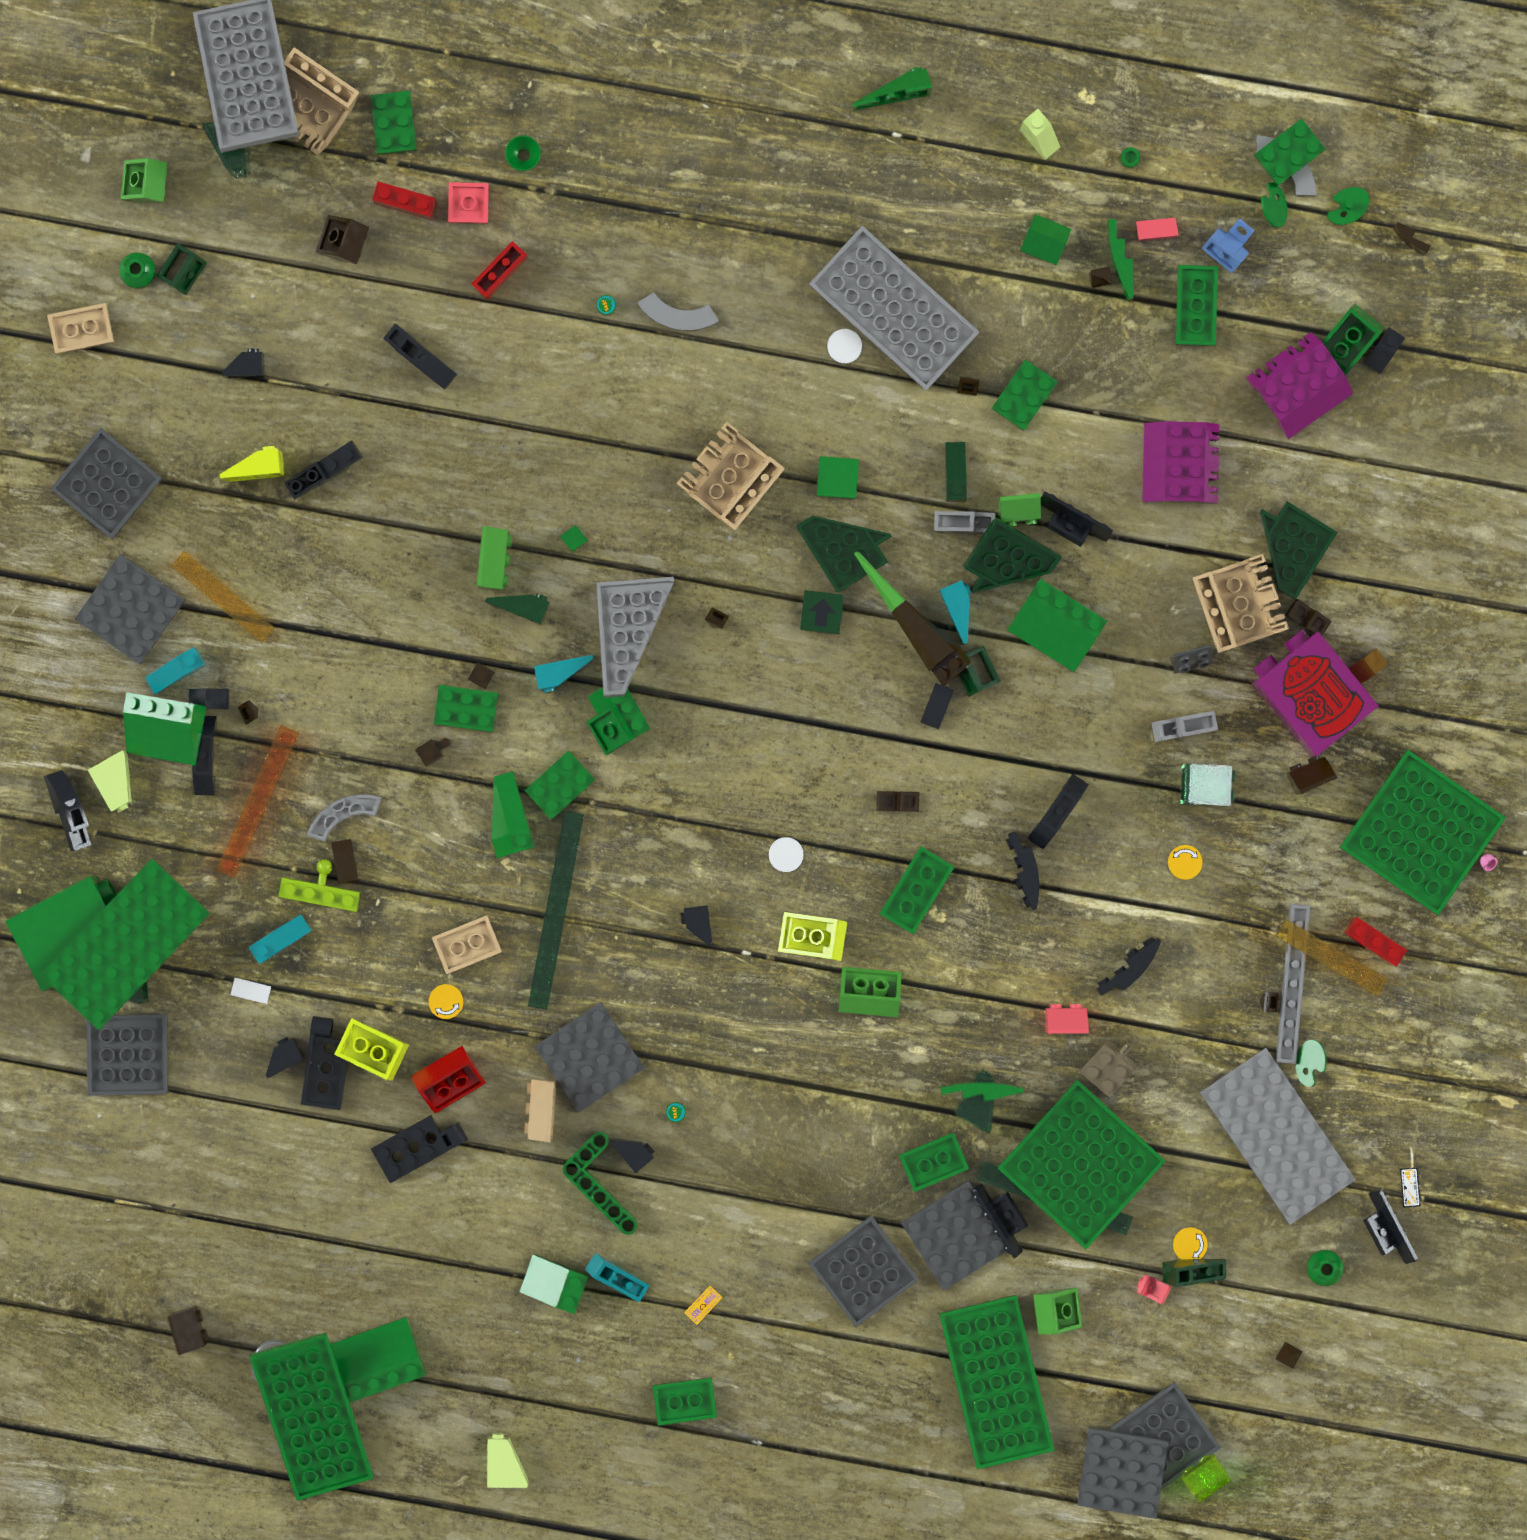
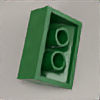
M603 687L588 696L597 714L616 704L635 738L651 730L629 689H627L625 696L604 698Z

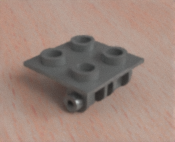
M1212 645L1173 654L1170 660L1174 666V674L1186 673L1190 669L1204 668L1212 664Z

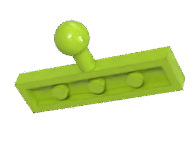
M322 859L317 863V871L319 872L318 883L282 877L278 897L354 912L358 910L360 891L325 885L327 874L332 871V863L327 859Z

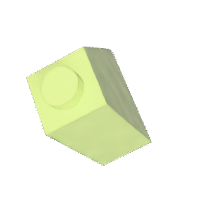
M1039 109L1022 122L1020 132L1044 160L1060 148L1051 123Z
M122 750L88 770L111 812L117 811L118 813L129 808L127 804L132 802L128 754Z
M493 1433L492 1436L488 1437L487 1488H527L529 1480L509 1436H504V1433Z

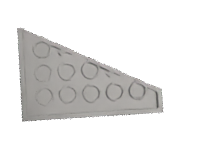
M674 577L596 583L604 698L625 696L674 585Z

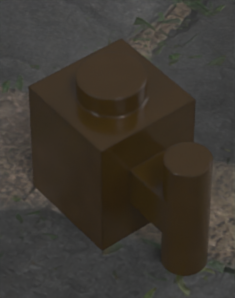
M444 738L436 744L431 739L415 749L424 765L428 767L444 757L441 751L451 745V740Z

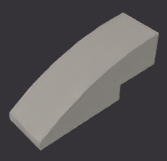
M935 511L934 531L984 534L994 517H997V514Z
M1215 711L1151 723L1155 742L1218 730Z

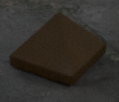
M960 376L957 393L977 396L980 380Z
M711 608L705 620L712 628L722 629L729 616L715 608Z
M250 700L238 707L246 725L258 718V708Z
M1265 992L1260 999L1263 1012L1277 1011V992Z
M1284 1342L1275 1359L1293 1369L1303 1351Z

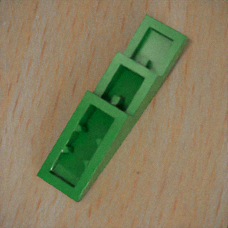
M1108 219V244L1112 264L1127 301H1132L1133 258L1125 259V239H1117V219Z
M962 1082L939 1086L941 1095L961 1091L962 1097L968 1098L983 1094L985 1102L1024 1092L1023 1087L995 1082Z

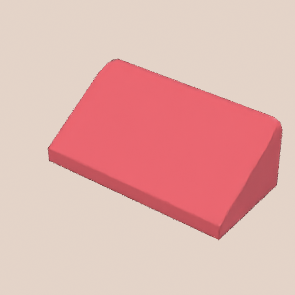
M1176 218L1136 221L1138 242L1178 237Z

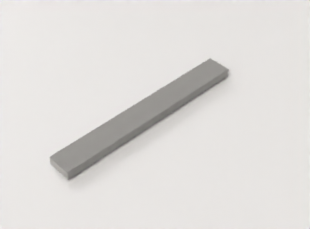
M1290 904L1275 1060V1062L1296 1064L1310 905Z

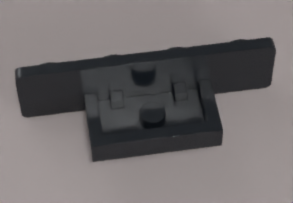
M1047 492L1042 494L1041 506L1054 513L1047 528L1081 547L1089 533L1107 542L1113 533V530L1106 524L1098 522L1091 518L1090 515L1077 510L1071 504L1061 501L1055 495Z
M979 1184L972 1190L975 1200L982 1206L984 1214L993 1224L997 1236L1001 1237L1006 1251L1013 1258L1018 1257L1023 1250L1014 1234L1027 1228L1029 1225L1008 1191L992 1200L983 1184Z
M1381 1189L1371 1191L1369 1196L1377 1211L1363 1221L1381 1256L1397 1248L1405 1264L1416 1262L1418 1260L1416 1251L1411 1246L1405 1230L1397 1219L1396 1213L1392 1210L1386 1194Z

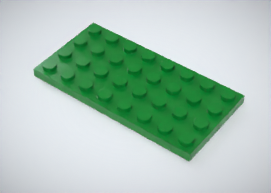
M152 858L40 976L97 1030H101L211 913Z
M1017 1295L939 1313L977 1470L1054 1451Z
M327 1332L249 1354V1359L296 1500L299 1501L374 1479V1474Z

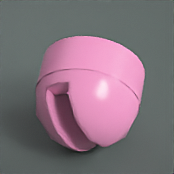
M1484 854L1480 858V865L1485 871L1493 870L1498 863V860L1491 854Z

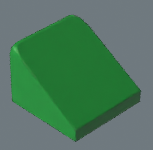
M576 525L560 536L572 553L588 541Z

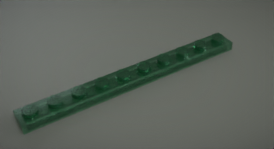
M564 811L528 1006L548 1010L584 814Z

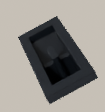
M189 689V703L206 706V709H229V689Z

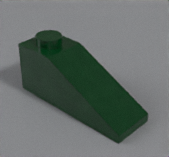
M945 442L946 502H966L965 442Z
M538 593L536 596L490 597L485 600L488 604L539 625H542L550 606V602L547 601L548 597Z
M1181 1259L1163 1262V1282L1176 1288L1226 1279V1259Z

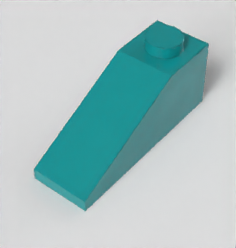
M961 580L941 589L939 592L962 645L968 643L969 595L971 591L968 584H963Z
M193 647L145 677L154 695L207 665L198 649Z
M588 655L534 666L538 689L543 690L544 693L555 691V687L561 686L594 660V656Z
M300 914L248 948L257 962L262 964L312 930Z
M597 1253L594 1254L585 1268L593 1278L637 1302L641 1301L650 1286Z

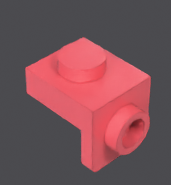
M1145 1275L1138 1283L1137 1293L1160 1304H1164L1172 1286L1152 1276Z

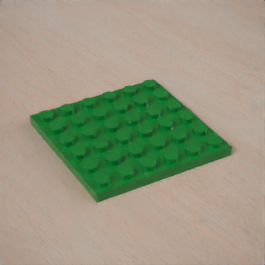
M1406 750L1339 848L1438 916L1506 817L1414 753Z
M1076 1080L997 1169L1078 1244L1087 1250L1166 1160L1083 1084Z

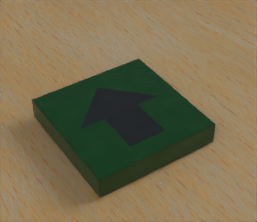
M804 590L800 630L840 634L844 595Z

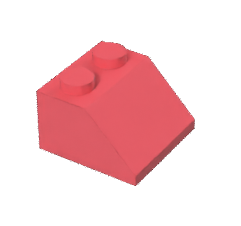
M1050 1004V1008H1045L1046 1032L1048 1034L1089 1033L1087 1008H1082V1004H1070V1008H1062V1004Z

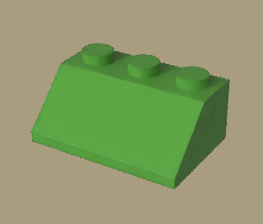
M486 526L482 528L477 586L480 589L503 591L504 586L507 587L508 575L505 574V569L510 565V555H507V549L512 545V535H509L508 530Z
M842 967L838 1012L898 1017L902 972Z

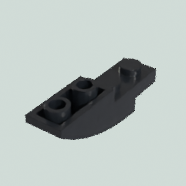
M396 323L383 338L398 353L443 389H446L457 376V373Z
M349 441L319 462H315L284 482L295 500L349 469L351 465L362 459L363 456L354 441Z
M63 770L45 775L44 779L55 814L60 815L70 850L76 851L90 846L91 842L86 829L89 824L81 802Z
M1013 831L1007 834L1008 839H1006L1009 850H1014L1016 857L1013 859L1017 868H1022L1023 870L1016 874L1017 878L1014 881L1018 890L1022 889L1025 894L1022 899L1026 908L1030 907L1031 910L1037 909L1039 899V875L1035 856L1031 846L1023 849L1016 832Z
M1151 937L1143 942L1144 947L1137 950L1134 948L1126 954L1127 958L1124 959L1128 967L1122 966L1114 971L1115 976L1112 978L1105 977L1099 981V986L1096 988L1098 993L1102 996L1115 986L1124 991L1132 985L1152 962L1161 940Z

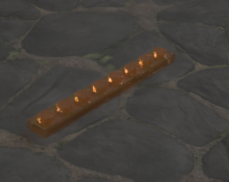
M280 725L216 871L236 878L300 733Z

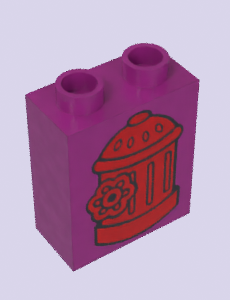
M1302 629L1284 643L1290 652L1280 661H1277L1271 654L1253 668L1259 677L1251 684L1309 756L1317 757L1379 706L1322 635L1316 632L1308 637Z

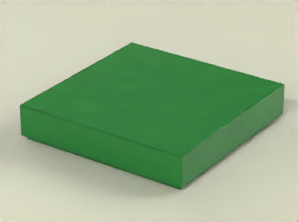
M819 456L817 496L856 499L859 459Z
M616 704L611 705L586 721L606 756L635 739Z

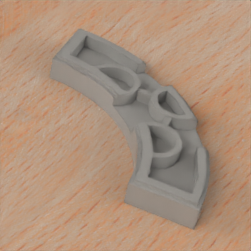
M1256 136V152L1275 138ZM1307 164L1291 176L1295 188V196H1316L1315 181Z
M654 292L637 303L652 320L674 330L696 331L708 328L719 322L709 304L696 310H679L662 302Z
M353 795L333 802L317 815L306 836L326 842L333 828L344 819L360 814L376 816L382 797Z

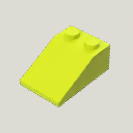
M275 446L263 447V450L253 453L221 473L220 479L225 482L285 477L283 453L275 448Z
M784 912L778 952L841 961L847 922L838 919Z
M351 1018L334 1055L386 1080L393 1081L409 1044Z

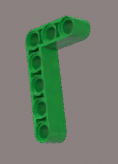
M597 1131L566 1161L563 1166V1174L623 1234L631 1235L638 1226L636 1218L586 1169L609 1144L607 1133ZM598 1135H602L606 1140L602 1146H598L595 1143L594 1139ZM587 1149L591 1152L592 1156L589 1160L582 1159L580 1155L582 1150ZM568 1164H575L578 1170L575 1174L568 1173L566 1169ZM589 1178L592 1183L591 1187H582L581 1179ZM603 1192L606 1196L605 1201H596L595 1194ZM617 1206L620 1209V1214L617 1216L610 1215L609 1208ZM631 1220L634 1223V1228L626 1230L623 1227V1222Z

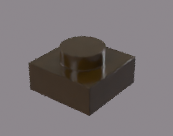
M477 662L468 680L486 690L495 672Z

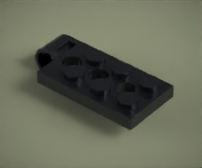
M313 1016L301 1105L341 1110L348 1061L334 1055L341 1039L331 1038L334 1021L332 1018ZM327 1042H331L335 1046V1050L331 1054L326 1053L324 1050V1045ZM324 1062H329L332 1065L330 1073H324L321 1070V1065ZM320 1082L328 1083L329 1090L327 1093L319 1091L318 1085Z
M430 1115L371 1148V1151L389 1183H392L467 1141L468 1137L459 1122L441 1132L433 1116ZM429 1132L436 1134V1142L433 1143L427 1139ZM415 1141L420 1145L418 1152L411 1150V1142ZM395 1151H400L403 1154L402 1161L399 1162L394 1159L393 1154Z

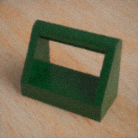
M177 243L156 277L182 294L187 295L207 262ZM181 251L189 256L171 281L165 276Z
M984 646L966 655L969 658L979 653L992 681L982 685L973 664L969 665L958 675L968 697L1001 682Z

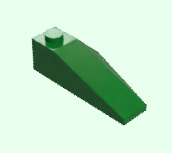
M921 67L910 69V72L901 75L852 104L853 111L930 96L932 85L927 69H922Z
M513 771L494 777L491 840L497 858L535 848Z

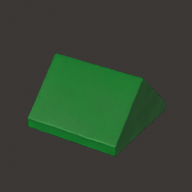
M1035 214L1020 251L1057 266L1072 229Z

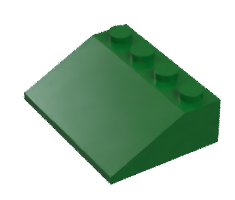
M1039 579L1007 631L1067 669L1075 672L1104 628L1107 620L1047 582Z
M127 692L123 709L126 753L196 766L206 706Z
M407 1317L331 1344L350 1403L421 1378L427 1373Z

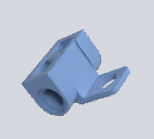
M1238 219L1228 233L1218 228L1202 249L1230 273H1233L1249 254L1242 246L1253 234L1254 230L1243 220ZM1243 227L1247 234H1240L1237 228Z

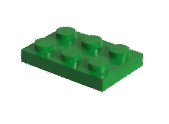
M410 91L370 95L377 155L417 151Z
M1301 118L1256 152L1254 157L1278 187L1326 149Z
M1025 359L991 409L1024 431L1058 381Z
M439 685L434 724L493 732L498 693Z
M568 750L524 791L552 820L591 785L595 779Z
M954 1132L899 1154L914 1192L969 1169Z
M712 1377L652 1385L658 1426L717 1418Z

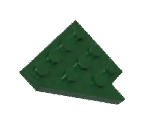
M1286 501L1277 517L1264 509H1261L1260 515L1277 588L1282 593L1296 600L1338 532Z
M813 515L796 525L797 530L837 594L867 576V573L856 558L855 552H860L876 570L888 563L878 545L891 538L892 535L890 533Z
M994 517L965 561L963 568L978 576L970 589L971 592L976 593L1051 574L1062 556Z

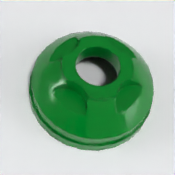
M520 135L508 142L505 149V158L513 169L526 172L535 168L539 163L541 149L535 139L527 135ZM521 150H526L530 153V157L526 161H521L518 158V153Z
M134 252L123 258L120 263L119 273L126 285L131 288L140 289L148 286L153 281L156 268L149 256L144 253ZM134 263L141 265V271L138 274L130 272V267Z
M1319 1250L1309 1258L1307 1273L1310 1279L1317 1285L1330 1286L1337 1283L1342 1277L1343 1263L1341 1258L1333 1251ZM1326 1263L1331 1264L1333 1268L1329 1275H1324L1321 1272L1322 1265Z

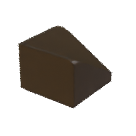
M1110 267L1091 270L1089 273L1092 288L1110 285L1113 282Z

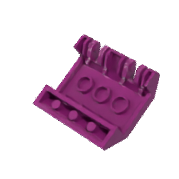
M1312 332L1305 335L1304 340H1298V345L1304 350L1301 353L1293 346L1288 347L1289 352L1284 350L1271 359L1272 363L1270 361L1265 363L1267 370L1271 374L1267 376L1258 368L1255 370L1256 375L1252 372L1246 377L1252 389L1259 392L1279 422L1277 424L1288 439L1353 394L1345 374L1324 344Z
M1179 421L1144 423L1142 502L1162 503L1168 501L1218 504V495L1211 494L1218 493V488L1208 486V480H1219V475L1211 474L1219 473V455L1212 454L1219 453V448L1209 447V441L1215 442L1220 440V436L1212 435V433H1220V424Z

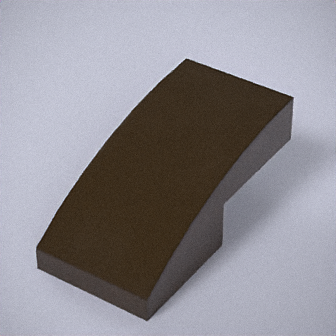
M1399 222L1394 225L1393 230L1407 246L1423 256L1428 253L1430 245L1413 238L1416 230Z
M1299 599L1294 600L1285 614L1311 633L1319 632L1322 636L1332 622Z
M877 791L876 811L919 812L920 792Z
M352 840L331 842L338 883L345 884L359 881Z

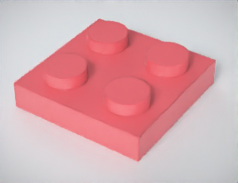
M449 182L448 223L488 224L489 183Z

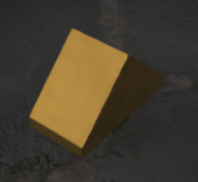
M1375 648L1348 669L1362 684L1377 674L1388 663L1378 649Z

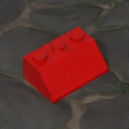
M463 1046L411 1076L419 1094L435 1114L486 1084Z

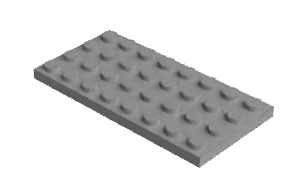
M249 0L193 12L220 152L299 136L272 0Z
M863 226L809 283L811 288L925 391L931 387L980 333Z
M1267 1048L1262 1049L1200 1091L1206 1103L1289 1224H1292L1355 1181V1178Z

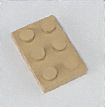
M106 303L47 315L56 355L115 343Z
M488 915L432 937L446 974L502 952Z

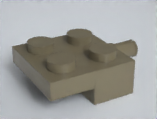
M1106 1040L1079 1072L1108 1097H1111L1137 1067V1064L1126 1056L1133 1048L1126 1043L1119 1050L1109 1040Z

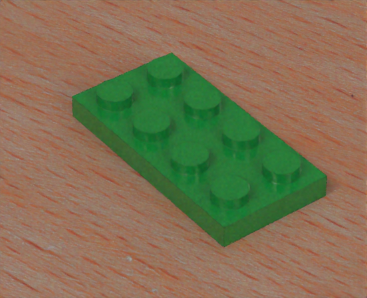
M1178 265L1175 345H1216L1218 266Z
M920 846L879 914L914 934L954 869V866Z

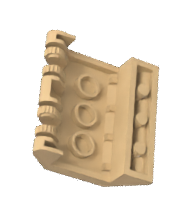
M294 47L284 61L299 136L294 137V140L298 142L305 135L309 136L304 146L307 149L311 147L310 151L318 155L329 145L350 115L360 92Z
M725 422L721 429L727 436L721 431L717 432L718 437L725 444L719 447L715 441L711 440L708 444L715 451L706 446L696 458L703 466L701 467L696 462L692 463L693 468L700 475L694 478L690 472L686 471L683 475L690 482L681 477L676 484L715 517L733 530H736L785 468L759 450L732 425Z
M1263 554L1192 578L1217 653L1289 629L1287 621L1276 624V621L1285 618L1284 614L1271 618L1269 611L1281 607L1280 602L1273 605L1269 604L1279 599L1274 584L1263 587L1264 583L1272 581L1271 576L1258 580L1256 573L1264 572L1268 569L1267 565L1258 568L1256 566L1266 562Z

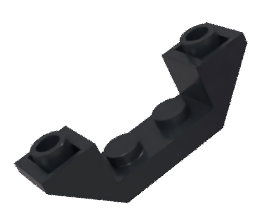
M217 716L204 717L196 766L192 765L194 795L215 796L213 764L214 736H217Z
M1072 773L1062 787L1061 792L1027 839L1041 849H1044L1079 802L1089 784Z

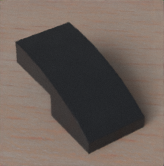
M935 683L920 723L939 730L954 690Z

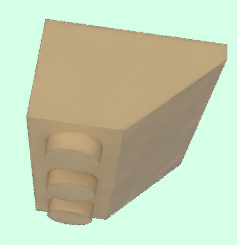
M532 1078L531 1083L527 1084V1095H530V1103H526V1114L529 1115V1123L525 1122L524 1134H528L529 1140L551 1142L553 1139L556 1080Z

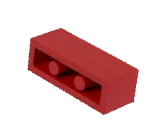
M379 181L377 182L372 199L376 205L432 220L437 203L435 197Z
M512 241L471 283L472 287L488 301L528 259L527 254Z
M1353 917L1343 934L1393 967H1397L1407 952L1405 948L1358 917Z

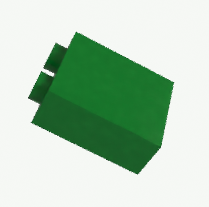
M89 876L5 921L42 992L50 991L53 987L40 975L117 895L114 886L108 878L99 881L97 876Z

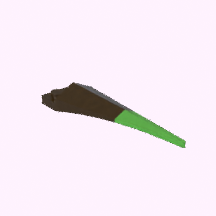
M860 552L854 553L929 672L932 671L942 686L947 685L972 664L960 646L948 638L906 601Z

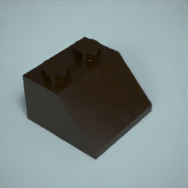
M328 215L316 253L346 263L357 264L369 227L353 219Z
M1318 755L1308 759V764L1301 766V763L1290 767V772L1286 774L1295 795L1303 794L1338 778L1326 757L1320 758Z
M197 1306L173 1312L167 1317L178 1356L204 1347L207 1344L206 1341L209 1340L208 1333L202 1327L203 1315L201 1310H197Z

